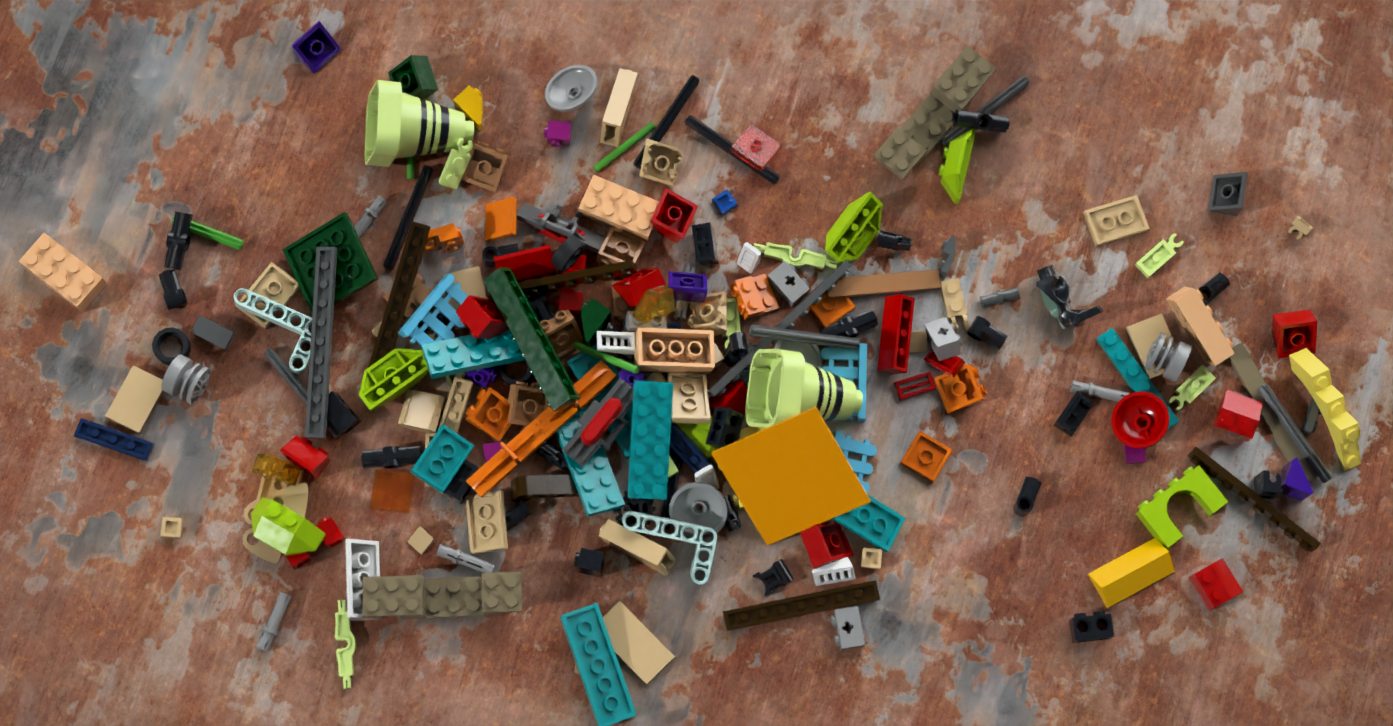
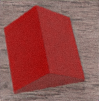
M737 379L733 384L729 382L725 386L727 390L719 397L717 395L709 397V408L713 412L715 407H723L745 415L748 387L744 382Z

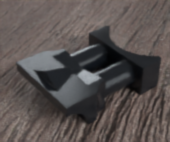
M782 559L774 562L772 567L762 574L758 572L753 575V578H757L764 583L765 597L772 594L771 590L783 584L787 585L795 580ZM773 575L776 576V579L766 584L765 580Z

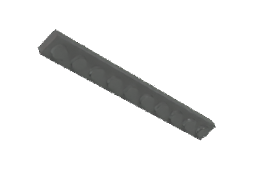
M317 247L305 438L326 439L338 249L336 247Z
M847 260L842 262L774 328L790 330L795 325L793 321L798 316L800 319L809 312L807 308L811 304L815 306L822 299L821 295L825 291L828 293L836 286L834 282L838 278L842 280L850 273L848 271L851 267L850 263ZM762 338L746 356L742 357L708 390V394L711 397L722 395L727 390L725 386L729 382L733 384L740 377L739 373L743 369L748 370L751 367L753 356L757 350L767 349L766 347L770 343L774 345L778 339Z

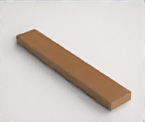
M939 269L845 277L842 280L838 278L834 282L836 286L827 293L828 299L937 290L941 288Z

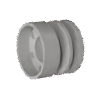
M1161 332L1148 351L1144 368L1150 370L1153 364H1156L1153 373L1157 374L1161 367L1165 368L1163 377L1176 382L1187 362L1192 346L1179 341L1175 347H1172L1173 337L1170 336L1166 343H1164L1166 334Z
M180 354L169 365L164 375L161 389L172 396L179 394V398L182 401L186 400L187 403L194 405L203 395L209 383L211 369L206 366L203 367L200 363L193 366L191 359Z

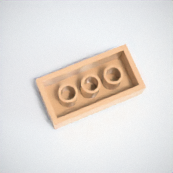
M593 175L578 209L579 212L583 213L582 216L610 228L614 226L641 237L649 243L655 230L650 220L659 201Z
M43 233L19 260L24 268L81 312L88 307L107 285L100 275L46 233Z
M1183 287L1166 298L1204 362L1216 366L1235 354L1232 350L1234 346L1229 338H1225L1222 334L1224 330L1220 323L1214 321L1212 317L1214 313L1208 305L1205 306L1203 303L1204 297L1198 289Z
M637 328L635 331L636 351L634 353V365L640 368V372L710 374L715 368L714 330Z

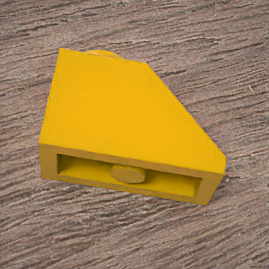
M469 85L453 99V103L481 131L483 129V95L477 88L473 89Z

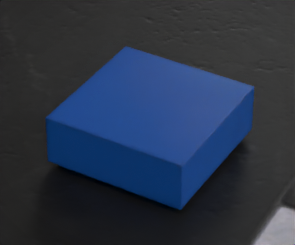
M728 189L712 199L713 204L722 216L738 206V203Z

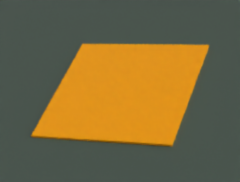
M817 407L711 452L767 546L871 502Z

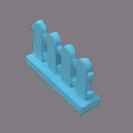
M451 273L446 274L399 330L398 334L403 338L411 337L409 341L412 344L417 342L422 346V344L455 338L454 333L451 331L454 325L458 328L465 326L460 322V317L457 315L456 310L447 303L452 298L461 305L468 297L460 289V283H453L455 277ZM445 292L447 295L443 299L441 296ZM434 307L435 310L430 313L429 310ZM439 312L450 321L447 326L436 318ZM421 321V322H423V324H422V326L419 328L417 325H418L419 322ZM427 327L438 335L435 341L424 332Z
M860 343L857 350L834 348L832 346L823 348L820 356L824 360H829V366H823L821 369L852 382L857 380L856 390H860L863 395L862 407L858 413H853L847 421H852V417H856V422L864 423L866 419L867 344ZM834 360L848 361V367L834 366ZM853 361H858V367H853Z
M834 431L832 435L841 450H843L842 452L854 473H858L857 478L867 493L870 488L869 484L862 481L863 475H869L873 472V466L866 463L867 456L872 457L877 453V448L870 444V440L865 439L863 443L852 440L851 435H846L844 438V432ZM848 452L860 454L861 460L847 458Z

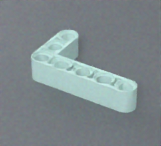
M238 289L234 293V302L238 308L301 335L290 358L289 367L294 374H302L310 362V350L303 351L300 347L303 343L311 345V333L308 329L312 326V318L247 289ZM240 295L248 297L245 303H241L237 299ZM260 302L266 305V308L261 311L255 308L256 304ZM276 310H280L284 315L281 318H275L273 313ZM299 318L302 323L299 326H293L291 320ZM296 360L303 362V366L299 369L292 365Z
M628 511L623 515L622 523L628 530L695 543L696 547L690 576L696 584H704L708 581L717 541V534L712 528L634 511ZM628 516L636 517L634 525L629 526L626 524ZM654 520L655 527L651 530L646 529V521ZM671 523L675 526L672 533H665L664 527L666 524ZM688 527L694 530L691 537L683 535V531ZM707 531L713 534L710 541H704L702 538L703 534ZM703 550L709 553L706 560L698 558L699 553ZM697 570H703L705 572V575L702 579H696L694 577V574Z

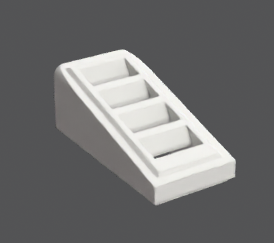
M746 242L738 257L737 264L747 272L753 273L760 264L761 252Z
M597 331V351L633 355L636 351L635 332ZM602 337H606V346H602ZM610 338H613V346H610ZM617 339H620V346H617ZM624 340H627L628 347L624 346Z
M708 465L694 474L695 482L706 483L719 489V483L712 465Z
M848 557L811 570L816 586L849 581L856 578Z

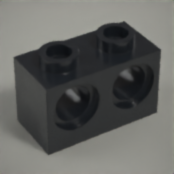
M715 407L705 444L720 449L738 441L745 415L730 408Z
M581 548L580 553L576 552L574 559L577 572L601 578L605 555L603 552Z
M1105 611L1093 612L1091 616H1086V613L1074 614V617L1069 620L1072 643L1107 640L1115 637L1111 613L1105 614ZM1100 620L1105 623V630L1098 629L1097 621ZM1078 623H1083L1086 626L1085 632L1078 630Z

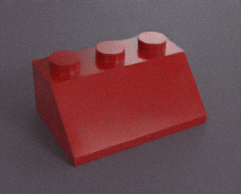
M550 245L494 257L496 270L499 267L511 268L518 282L556 275L555 266L551 263L552 252Z

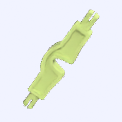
M769 242L766 243V246L754 243V247L764 253V257L781 260L782 262L786 261L795 268L808 266L823 270L824 266L834 269L837 267V262L826 259V255L806 249L800 251L798 258H793V248L791 246Z
M337 600L338 612L335 613V639L348 642L347 647L336 650L339 676L343 677V689H351V676H354L353 655L356 651V639L351 632V624L346 611V600H342V603L341 600Z

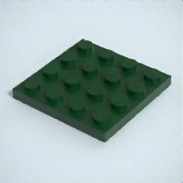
M343 212L282 249L312 314L317 247L338 248L334 305L378 280L360 238L346 212Z

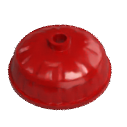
M1142 391L1123 397L1115 406L1111 418L1112 429L1116 437L1123 444L1137 449L1148 448L1158 443L1166 434L1170 421L1169 412L1164 402L1156 395ZM1143 421H1147L1145 427H1141Z

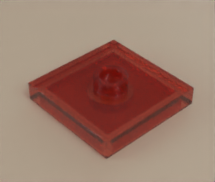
M751 124L733 144L730 151L761 172L778 152L781 144Z

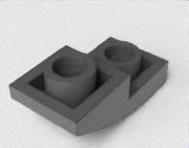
M953 235L949 240L945 239L940 248L943 250L941 256L944 258L938 268L941 269L939 275L944 279L950 270L955 255L956 241Z
M199 315L191 330L192 333L225 350L228 349L235 335L234 332Z

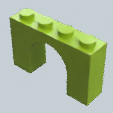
M1199 465L1196 468L1189 467L1183 472L1184 477L1180 480L1177 477L1168 483L1169 488L1163 491V489L1157 491L1153 495L1155 499L1151 502L1144 501L1138 506L1140 510L1135 513L1152 536L1166 549L1183 537L1167 513V503L1171 496L1181 493L1192 496L1208 516H1211L1228 503L1227 499Z

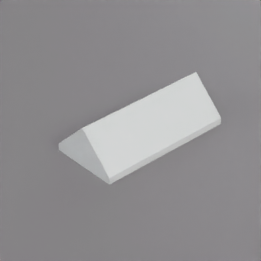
M346 539L348 619L350 621L379 620L381 617H363V577L380 576L379 541Z

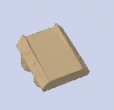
M646 138L639 176L674 186V181L678 175L676 171L677 165L682 162L683 154L680 151L681 148Z
M726 292L707 294L705 303L690 302L692 315L688 318L687 324L692 330H714V336L726 335Z
M407 390L398 424L411 430L427 433L436 432L439 427V418L443 410L445 397L417 390Z

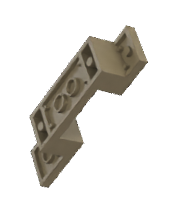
M967 45L932 86L929 96L900 129L898 127L873 157L902 180L909 172L913 173L953 126L952 115L955 110L966 111L973 97L994 74L997 68Z
M522 572L482 573L480 577L424 578L422 575L363 577L364 618L404 616L405 619L504 616V613L522 612Z

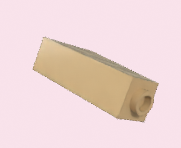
M619 69L603 117L600 143L615 147L619 146L637 84L638 73Z
M610 519L600 528L599 537L604 542L665 576H668L676 562L675 557L667 548L626 529Z

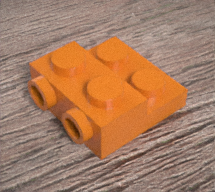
M455 223L431 229L424 251H434L438 246L442 247L443 253L457 251L464 244L460 227L456 228Z
M766 274L735 280L730 285L731 294L735 297L738 304V312L744 320L779 309Z
M968 363L962 366L955 377L945 373L934 378L948 414L986 400L985 395H987L985 386L983 384L980 385L978 381L980 373L976 366L973 367L972 364Z
M492 388L482 389L476 397L478 401L475 406L470 405L465 413L468 415L466 420L495 440L500 441L511 426V423H507L510 404H508L506 398Z

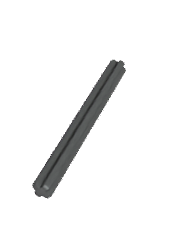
M1022 76L976 112L993 113L1028 86L1029 80ZM957 126L940 139V144L944 148L948 147L950 141L972 128Z
M751 325L749 329L750 336L855 350L858 349L860 344L858 338Z
M272 348L264 352L265 357L307 405L308 390ZM327 418V430L334 438H338L342 434Z
M1267 383L1260 386L1258 391L1322 483L1329 481L1332 475Z

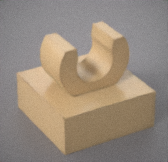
M1297 216L1288 232L1291 233L1294 229H1297L1299 235L1296 239L1298 240L1303 236V233L1307 235L1313 227L1300 216Z

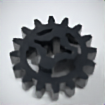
M624 491L623 500L626 512L631 511V507H638L637 512L645 514L642 507L646 504L647 514L654 515L651 513L656 509L654 506H651L654 502L653 499L638 498L637 501L629 500L630 498H627V491ZM621 508L613 510L614 514H618V516L615 517V520H621L620 525L624 526L622 523L623 515L621 512ZM628 516L626 524L629 526L634 525L636 522L630 521L636 519V517ZM647 520L646 524L650 525L651 521Z

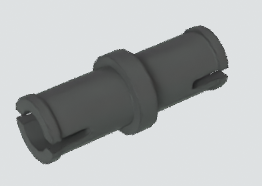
M1017 287L1004 291L997 290L996 293L980 296L982 308L996 304L1003 305L1004 302L1020 299Z

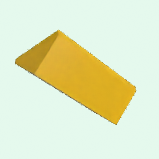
M1154 538L1092 571L1088 576L1104 604L1109 608L1174 573L1175 570L1169 551Z

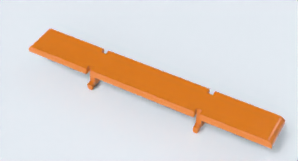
M602 360L598 362L573 385L580 397L579 400L564 411H553L548 407L508 444L505 445L504 442H501L500 445L503 449L470 476L466 482L480 497H484L518 466L516 462L522 463L579 412L578 407L581 409L613 382L617 375Z

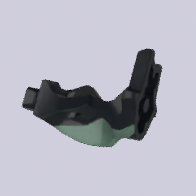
M1054 265L1037 270L1040 281L1036 282V286L1040 289L1043 301L1049 312L1058 319L1062 330L1104 312L1100 306L1074 310L1069 304L1071 303L1069 297L1070 287L1065 275L1062 272L1057 273Z

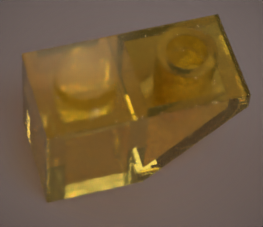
M662 285L646 290L633 312V317L641 320V322H649L654 317H665L670 312L676 311L673 289Z
M257 454L252 472L266 479L295 486L301 468L271 454Z

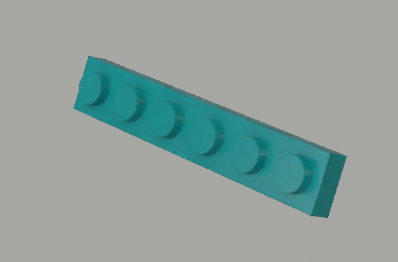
M1113 327L1097 337L1096 341L1132 391L1152 393L1164 402L1170 418L1168 429L1178 423L1179 419Z

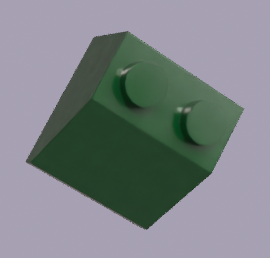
M410 55L388 72L391 81L401 82L403 93L425 99L439 90L428 56Z
M593 298L589 302L586 301L580 309L582 311L581 319L585 343L589 347H592L597 341V331H603L612 320L611 310Z

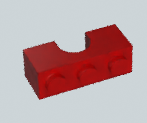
M581 255L567 271L561 274L586 269V255ZM566 287L558 288L560 290V297L556 296V308H559V311H566L568 309L572 315H581L582 311L580 309L583 306V292H575L571 288Z
M325 517L317 522L318 525L316 527L326 534L323 542L328 549L346 540L332 517L329 519ZM308 552L286 556L294 570L312 560Z

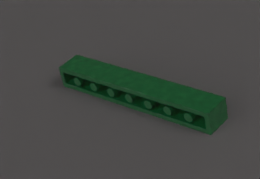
M499 267L484 279L486 289L492 295L496 308L504 318V323L509 327L513 340L521 350L522 357L526 359L530 372L535 376L539 389L547 399L548 406L553 411H564L579 400L580 397L511 268Z

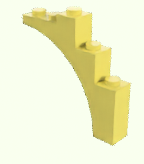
M1307 348L1289 355L1292 371L1308 389L1329 428L1338 454L1340 468L1343 471H1347L1360 465L1361 457L1358 439L1361 436L1359 423L1346 411L1344 396L1332 385L1330 370Z

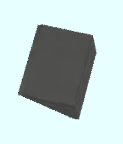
M1248 173L1214 175L1209 211L1237 216L1243 209Z

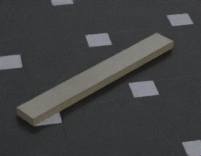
M1240 343L1234 346L1232 350L1235 354L1228 359L1250 398L1263 402L1260 416L1286 462L1289 463L1294 458H1298L1308 481L1317 478L1318 476L1258 391V388L1266 383L1244 344Z

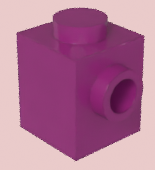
M549 120L548 127H544V138H547V143L553 147L570 146L571 122Z

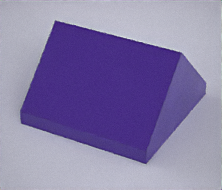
M320 21L291 45L295 56L312 73L319 70L341 50L340 46Z
M668 271L666 300L705 303L708 291L706 274Z
M1294 458L1283 467L1280 475L1281 489H1283L1282 494L1302 501L1314 493L1298 458Z

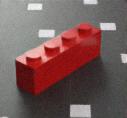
M903 294L885 296L878 371L890 375L907 373L915 301L912 297Z

